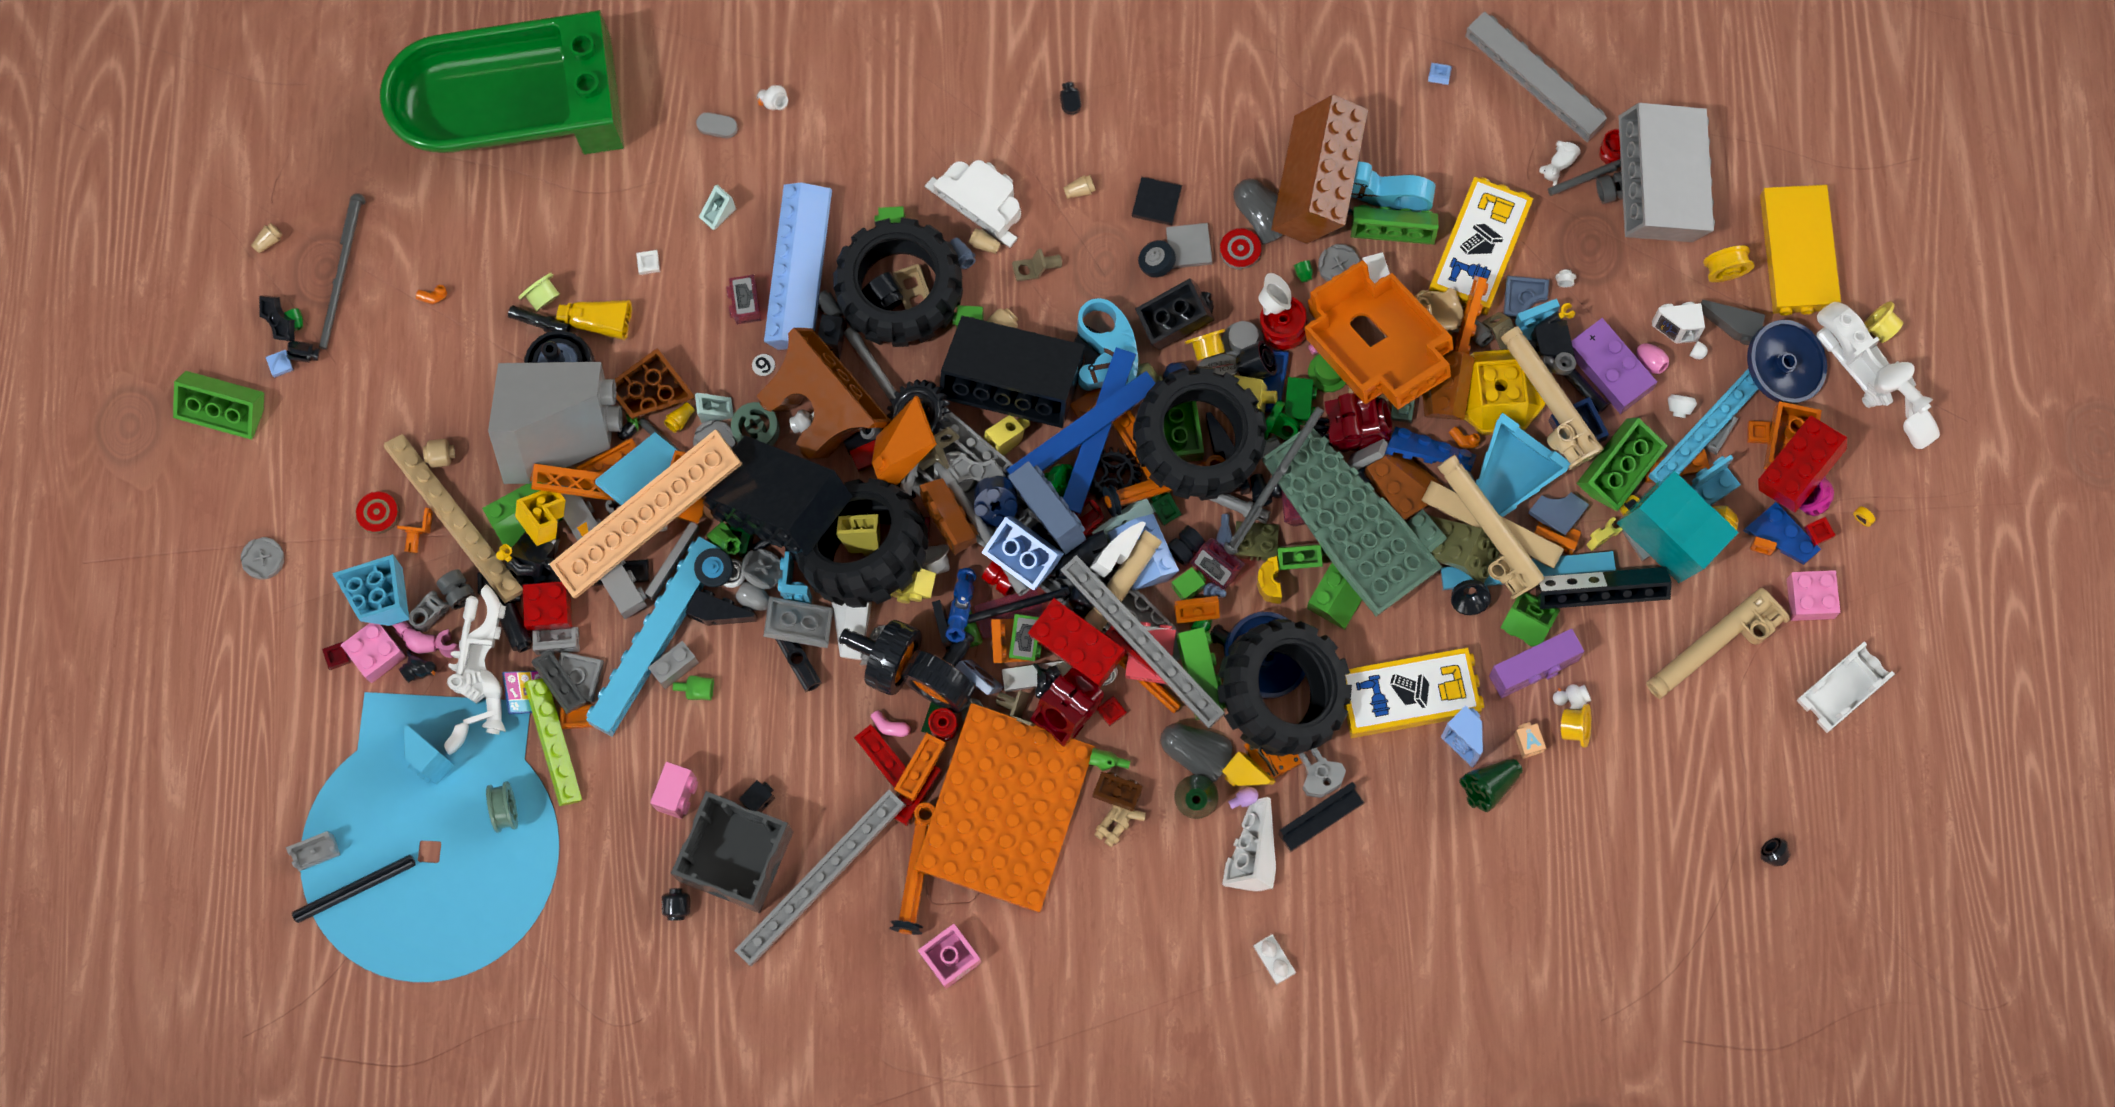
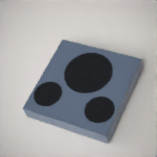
M972 659L959 661L955 666L956 669L968 677L986 695L1000 693L1004 688L1001 683Z

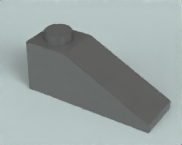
M1703 299L1701 301L1703 315L1734 340L1740 341L1744 345H1749L1755 333L1763 327L1765 314Z

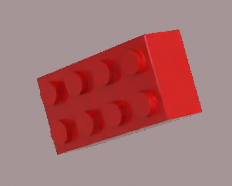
M1810 415L1759 477V491L1796 513L1847 450V437Z
M1053 598L1028 632L1031 638L1100 688L1126 654L1124 648L1055 598Z

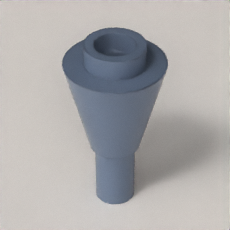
M1229 514L1221 515V527L1213 546L1215 550L1222 554H1227L1224 549V543H1230L1233 538L1229 527Z

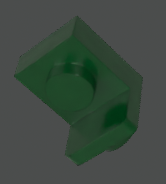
M1169 492L1150 497L1151 499L1148 500L1162 525H1166L1182 515Z
M731 526L730 530L733 534L741 536V538L738 537L741 542L738 554L741 558H744L751 551L750 546L753 543L754 534L749 535L739 527L735 529Z

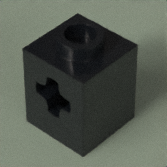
M756 780L739 800L748 810L762 813L775 799L772 794L774 790L765 781L761 784Z

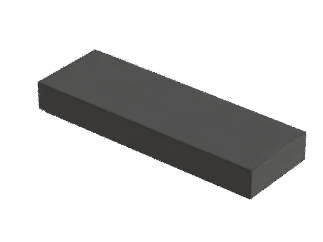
M551 650L532 660V665L566 714L585 705V699Z

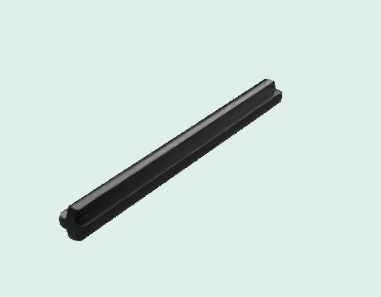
M407 855L293 911L292 917L295 922L300 923L416 865L413 856Z

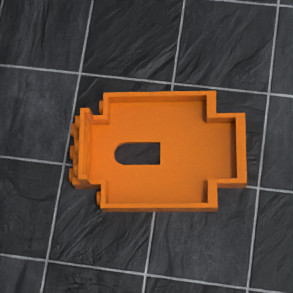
M1362 260L1310 292L1311 298L1308 299L1309 312L1316 320L1311 321L1304 327L1306 339L1364 404L1384 394L1399 410L1451 377L1450 364L1443 355L1453 350L1452 336L1393 273L1380 278L1378 282L1374 283L1369 277L1368 265ZM1358 316H1366L1381 330L1386 338L1370 347L1351 327V322Z

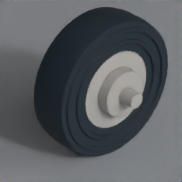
M1162 240L1148 243L1143 247L1138 257V264L1141 270L1153 278L1166 275L1171 271L1176 261L1174 249L1170 244Z

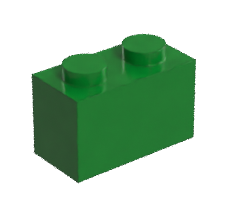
M1288 377L1284 414L1295 419L1299 425L1305 426V423L1315 410V407H1311L1312 399H1316L1317 387L1313 386L1314 379Z

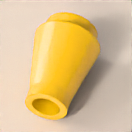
M685 402L681 407L666 415L664 424L673 433L681 431L695 410L689 403Z

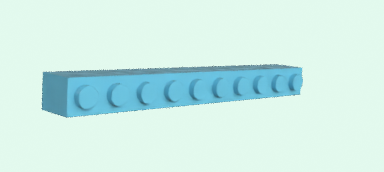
M698 537L696 542L693 541L690 544L688 555L685 560L682 559L679 562L677 573L674 578L671 577L665 586L666 591L656 599L655 609L645 617L643 621L644 626L640 632L634 635L632 639L633 644L629 651L626 650L623 653L620 666L612 671L609 677L610 682L607 687H603L599 692V700L596 705H592L586 715L588 718L586 720L590 725L611 737L614 735L650 676L651 671L648 667L661 658L687 614L685 612L696 589L701 591L705 586L697 579L694 572L696 558L706 549L721 548L701 537Z

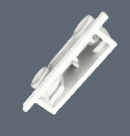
M977 160L968 166L965 162H955L938 180L932 177L925 185L928 190L1009 248L1016 242L1017 237L1008 231L1012 224L1017 223L1021 218L1019 202L1013 198V180L1008 175H1001L997 172V169L991 163Z

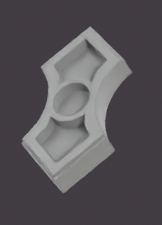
M963 453L949 463L950 467L948 470L959 484L966 480L981 481L987 477H1006L994 459L986 462H975Z

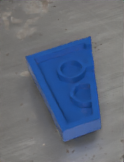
M1777 502L1743 530L1749 535L1752 534L1755 537L1776 542V548L1781 553L1803 565L1821 550L1818 545H1813L1810 537Z

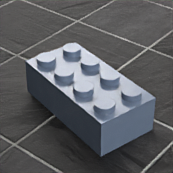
M1028 461L1008 476L1018 494L1065 555L1086 540L1083 534L1085 528L1082 526L1081 521L1069 509L1068 504L1058 495L1050 481H1047L1037 465L1033 467Z

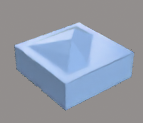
M1431 63L1428 82L1448 85L1452 66Z
M286 350L266 357L274 378L294 370L290 359L286 357Z

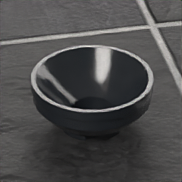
M1477 580L1460 582L1451 593L1453 608L1464 615L1480 614L1488 608L1491 602L1488 587ZM1468 587H1473L1476 589V592L1466 594L1464 590Z

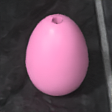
M1649 343L1641 344L1637 348L1638 360L1650 373L1661 374L1667 369L1669 358L1662 349Z

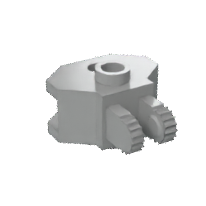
M1314 748L1311 749V753L1317 762L1313 765L1310 764L1306 754H1298L1306 768L1305 772L1307 774L1303 790L1307 796L1322 798L1341 786L1346 769L1342 763L1327 761L1326 758L1322 757L1318 749ZM1328 781L1330 785L1326 786L1323 782Z

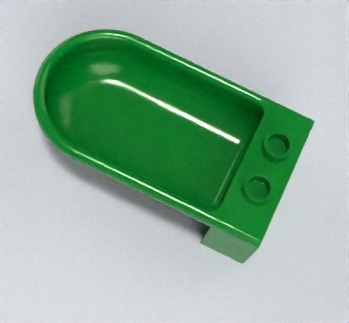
M600 10L428 36L411 43L401 50L390 62L382 78L380 105L383 116L391 130L402 141L417 149L436 153H454L572 134L575 135L584 155L625 149L612 41Z

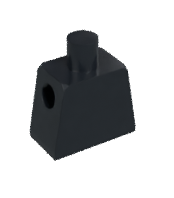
M822 315L818 336L827 346L832 347L830 350L840 360L847 322L842 317Z

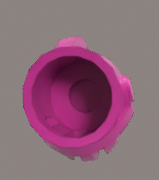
M1826 477L1822 479L1800 506V509L1807 515L1818 516L1823 514L1833 501L1835 492L1832 484Z

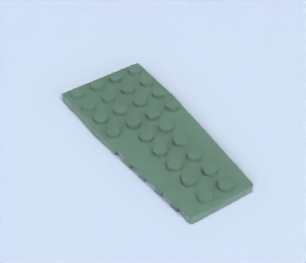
M1313 428L1278 484L1334 566L1377 617L1437 573L1442 566L1383 497L1380 499L1373 491L1374 488L1370 483H1365L1358 476L1359 472L1354 467L1351 468L1343 460L1344 456L1340 452H1336L1328 444L1329 440L1325 436L1321 437ZM1300 432L1264 456L1262 461L1272 476Z

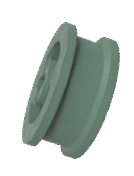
M759 402L747 403L734 413L731 420V431L737 443L743 438L741 433L743 424L753 439L771 446L778 440L780 434L779 421L774 412L766 411ZM757 415H761L769 419L770 427L768 431L764 422ZM756 425L759 428L755 430L753 426Z
M506 781L503 782V786L498 787L487 785L486 799L488 812L495 832L499 833L502 828L506 827L517 829V807L510 783Z

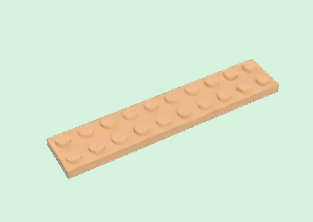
M715 429L549 565L573 598L579 597L742 465V462L719 431Z

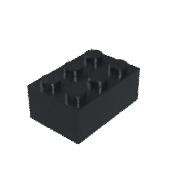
M1191 278L1135 308L1151 344L1158 350L1214 321L1198 284Z

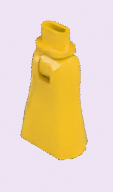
M630 300L559 304L556 319L565 321L566 324H570L577 329L625 340L629 329L628 323L632 314V304Z

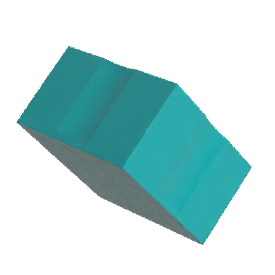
M1675 471L1650 487L1617 522L1661 567H1667L1668 573L1678 583L1704 570L1739 533Z

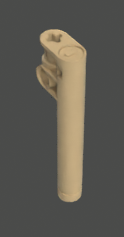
M1519 326L1506 332L1501 337V340L1507 345L1512 356L1560 424L1548 436L1547 442L1549 446L1554 450H1558L1560 454H1564L1570 463V470L1601 453L1604 449L1526 336L1523 335Z
M1454 454L1442 462L1437 468L1445 475L1444 477L1501 553L1488 567L1490 576L1507 586L1512 593L1510 596L1512 600L1545 579L1544 575L1464 466L1459 463L1456 455Z
M1146 530L1142 532L1129 557L1119 566L1106 586L1120 602L1123 601L1156 552L1155 550L1162 543L1161 540ZM1095 607L1084 618L1086 622L1100 632L1108 623Z
M1759 588L1659 671L1655 677L1647 681L1648 689L1655 697L1662 699L1667 692L1674 689L1738 634L1741 633L1751 644H1761L1775 632V628L1782 622L1787 623L1790 621L1789 615L1764 588ZM1753 629L1761 630L1763 636H1756L1753 633Z

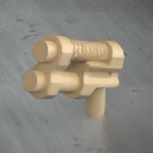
M1112 805L1113 808L1106 815L1103 822L1095 828L1096 833L1094 835L1100 840L1106 837L1105 843L1112 847L1113 844L1119 842L1118 837L1123 830L1129 828V820L1145 821L1146 812L1135 810L1132 812ZM1114 821L1117 825L1110 833L1106 829Z

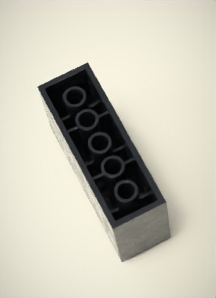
M962 315L941 369V393L947 395L944 400L1063 428L1078 385L1085 345Z
M744 435L733 449L742 465L702 496V499L704 500L703 504L712 510V516L721 523L725 521L735 529L739 527L749 535H757L763 541H772L780 548L784 546L794 554L800 553L807 556L853 496L834 470Z

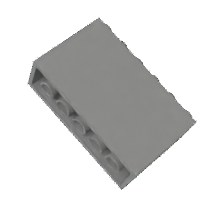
M1637 103L1620 114L1618 117L1625 237L1694 242L1713 232L1715 220L1713 218L1714 200L1711 190L1712 178L1710 174L1711 158L1709 157L1710 138L1708 137L1709 118L1707 117V109Z

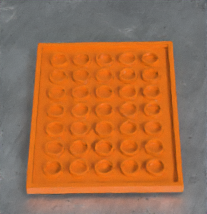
M971 703L914 870L1040 913L1089 766L1092 749L1095 746L1071 739L1063 747L1043 728L1024 724L1017 721L1016 718Z

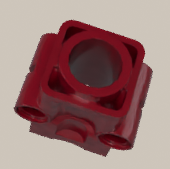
M1355 393L1340 395L1338 399L1324 402L1325 411L1330 421V443L1338 446L1339 451L1342 453L1361 450L1382 439L1390 441L1392 419L1388 404L1384 398L1378 396L1364 404Z
M1070 668L1064 676L1060 675L1053 682L1049 690L1040 698L1030 720L1038 727L1047 730L1058 743L1065 747L1071 739H1074L1079 734L1084 724L1096 712L1104 697V693L1096 684L1076 669Z

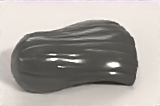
M1249 178L1239 182L1233 191L1235 204L1254 227L1261 243L1267 244L1283 236L1271 230L1278 194L1265 187L1256 179Z
M1172 723L1161 733L1160 743L1167 755L1194 775L1205 776L1212 782L1218 780L1223 774L1222 770L1232 758L1233 746L1231 741L1215 732L1190 727L1183 723Z

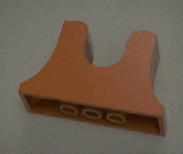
M794 327L788 333V350L784 362L774 378L757 395L761 401L760 405L769 412L789 411L798 406L804 397L811 401L814 408V419L811 425L801 433L796 442L800 447L801 454L809 459L828 458L854 433L865 428H885L891 422L812 328Z

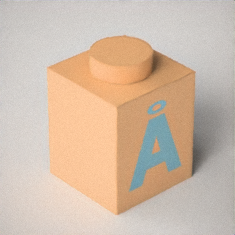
M1529 722L1518 726L1514 736L1522 759L1543 753L1546 746L1538 724L1531 725Z

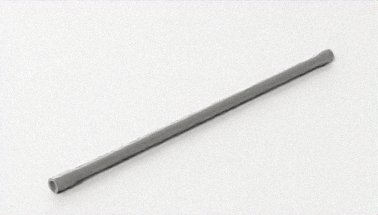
M852 327L846 329L844 335L852 347L856 349L888 399H895L894 392L896 390L864 344V340ZM939 462L933 464L940 477L944 479L946 485L951 488L956 501L962 506L968 519L987 545L993 535L981 517L975 514L973 505L951 472ZM1002 568L1018 596H1022L1029 591L1027 585Z

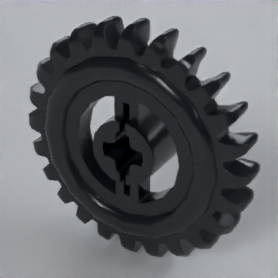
M916 379L914 384L910 381L907 382V388L902 385L900 393L894 392L896 398L890 399L892 406L887 407L890 413L886 415L891 421L914 396H918L919 399H923L921 404L933 435L939 433V429L946 428L942 424L943 422H950V419L944 417L945 414L951 413L950 410L944 408L950 405V402L943 400L947 395L941 393L942 388L936 387L934 382L929 383L927 380L921 382Z

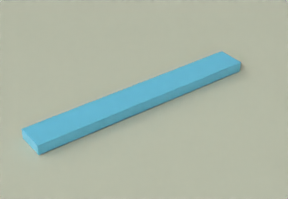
M1749 369L1742 374L1649 474L1648 477L1655 483L1662 481L1673 471L1680 475L1759 390L1752 380Z
M1613 551L1560 556L1554 569L1532 559L1544 576L1616 571ZM1443 567L1440 569L1443 590H1452L1460 582L1474 580L1468 574L1454 567ZM1490 574L1484 582L1486 586L1504 585L1499 580L1493 579Z

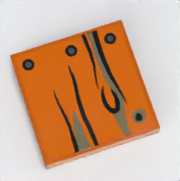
M1244 744L1249 757L1273 779L1303 764L1298 754H1288L1285 756L1270 755L1263 751V747L1254 749L1249 744Z

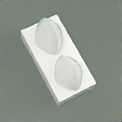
M1273 934L1253 945L1276 985L1296 974Z

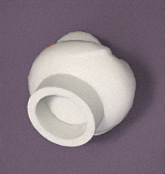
M772 85L767 90H761L757 94L758 105H765L769 110H782L788 104L786 91L780 85Z
M799 410L795 416L790 417L792 431L794 433H802L806 430L814 419V411L811 415L806 410Z
M1571 684L1566 688L1565 692L1558 688V691L1553 695L1554 703L1560 706L1566 704L1569 699L1570 709L1582 710L1583 705L1591 701L1585 685L1579 687L1578 685Z

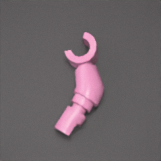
M406 621L392 625L396 629L395 633L406 642V647L417 654L435 652L436 649H439L443 656L452 658L451 652L459 651L458 644L444 645L446 641L451 640L449 629L443 630L436 637L435 635L422 634L420 631L412 629V626Z

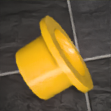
M1221 329L1184 342L1185 344L1192 343L1198 361L1225 352L1220 333L1226 331Z
M1584 704L1582 710L1564 709L1561 719L1562 739L1580 741L1582 748H1586L1591 734L1590 705Z

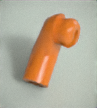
M437 285L431 293L420 289L416 293L417 300L429 304H436L447 296L446 287L443 285Z
M1457 426L1449 431L1455 442L1463 448H1475L1481 441L1480 436L1476 433L1463 435Z

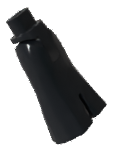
M1104 530L1087 537L1085 541L1066 555L1064 553L1045 580L1051 578L1056 580V577L1057 579H1068L1060 569L1076 555L1090 568L1096 557L1108 545Z

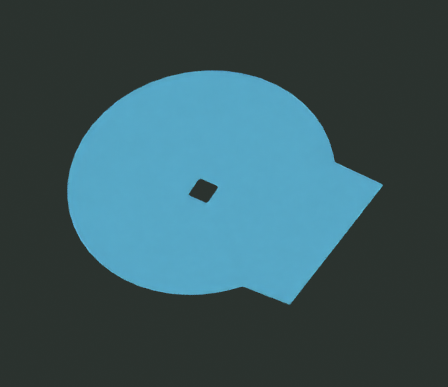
M364 693L358 749L334 771L320 790L310 809L302 836V841L326 831L330 832L335 837L340 856L301 871L304 895L309 904L407 855L413 856L416 865L313 916L326 938L348 959L366 970L395 980L408 982L449 980L467 975L494 962L516 945L533 926L548 900L556 877L559 860V833L555 811L549 794L535 771L525 761L530 713L508 714L507 701L501 700L502 722L506 732L500 731L499 735L487 733V728L482 727L486 720L470 724L465 742L456 752L449 755L445 750L444 744L451 736L454 726L463 723L464 719L487 712L486 699H482L476 704L469 698ZM406 725L454 764L437 785L432 781L429 783L425 782L408 768L410 763L405 759L403 728ZM508 781L516 802L518 828L506 827L502 828L501 832L496 833L488 812L486 787L487 785H492L493 787L503 786V782ZM421 841L441 842L438 863L418 862Z

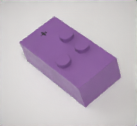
M1603 318L1571 341L1576 363L1620 415L1650 393L1656 386L1657 381Z
M1570 629L1495 665L1489 677L1502 699L1545 677L1547 680L1554 678L1559 674L1560 670L1578 662L1585 651L1573 629Z

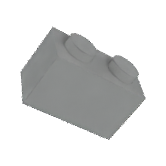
M681 641L650 665L648 669L662 687L666 689L699 662L685 643Z

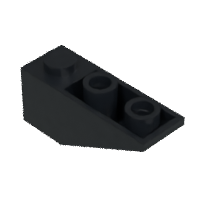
M696 589L685 612L688 618L707 626L756 622L758 619L753 609L747 606H742V608L735 606V602L728 598L718 599L714 593L705 589L703 592Z

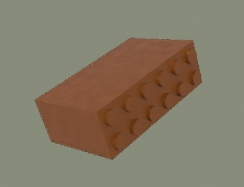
M1331 95L1294 116L1271 227L1272 231L1307 244L1345 226L1368 109Z

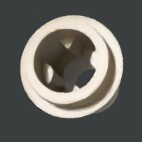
M1083 175L1064 187L1068 199L1091 195V192L1096 191L1090 175L1086 177Z
M270 223L268 226H264L251 246L258 253H262L280 241V237L283 234Z
M975 228L969 240V244L973 245V248L994 254L997 253L1001 245L1000 242L982 228L981 230Z

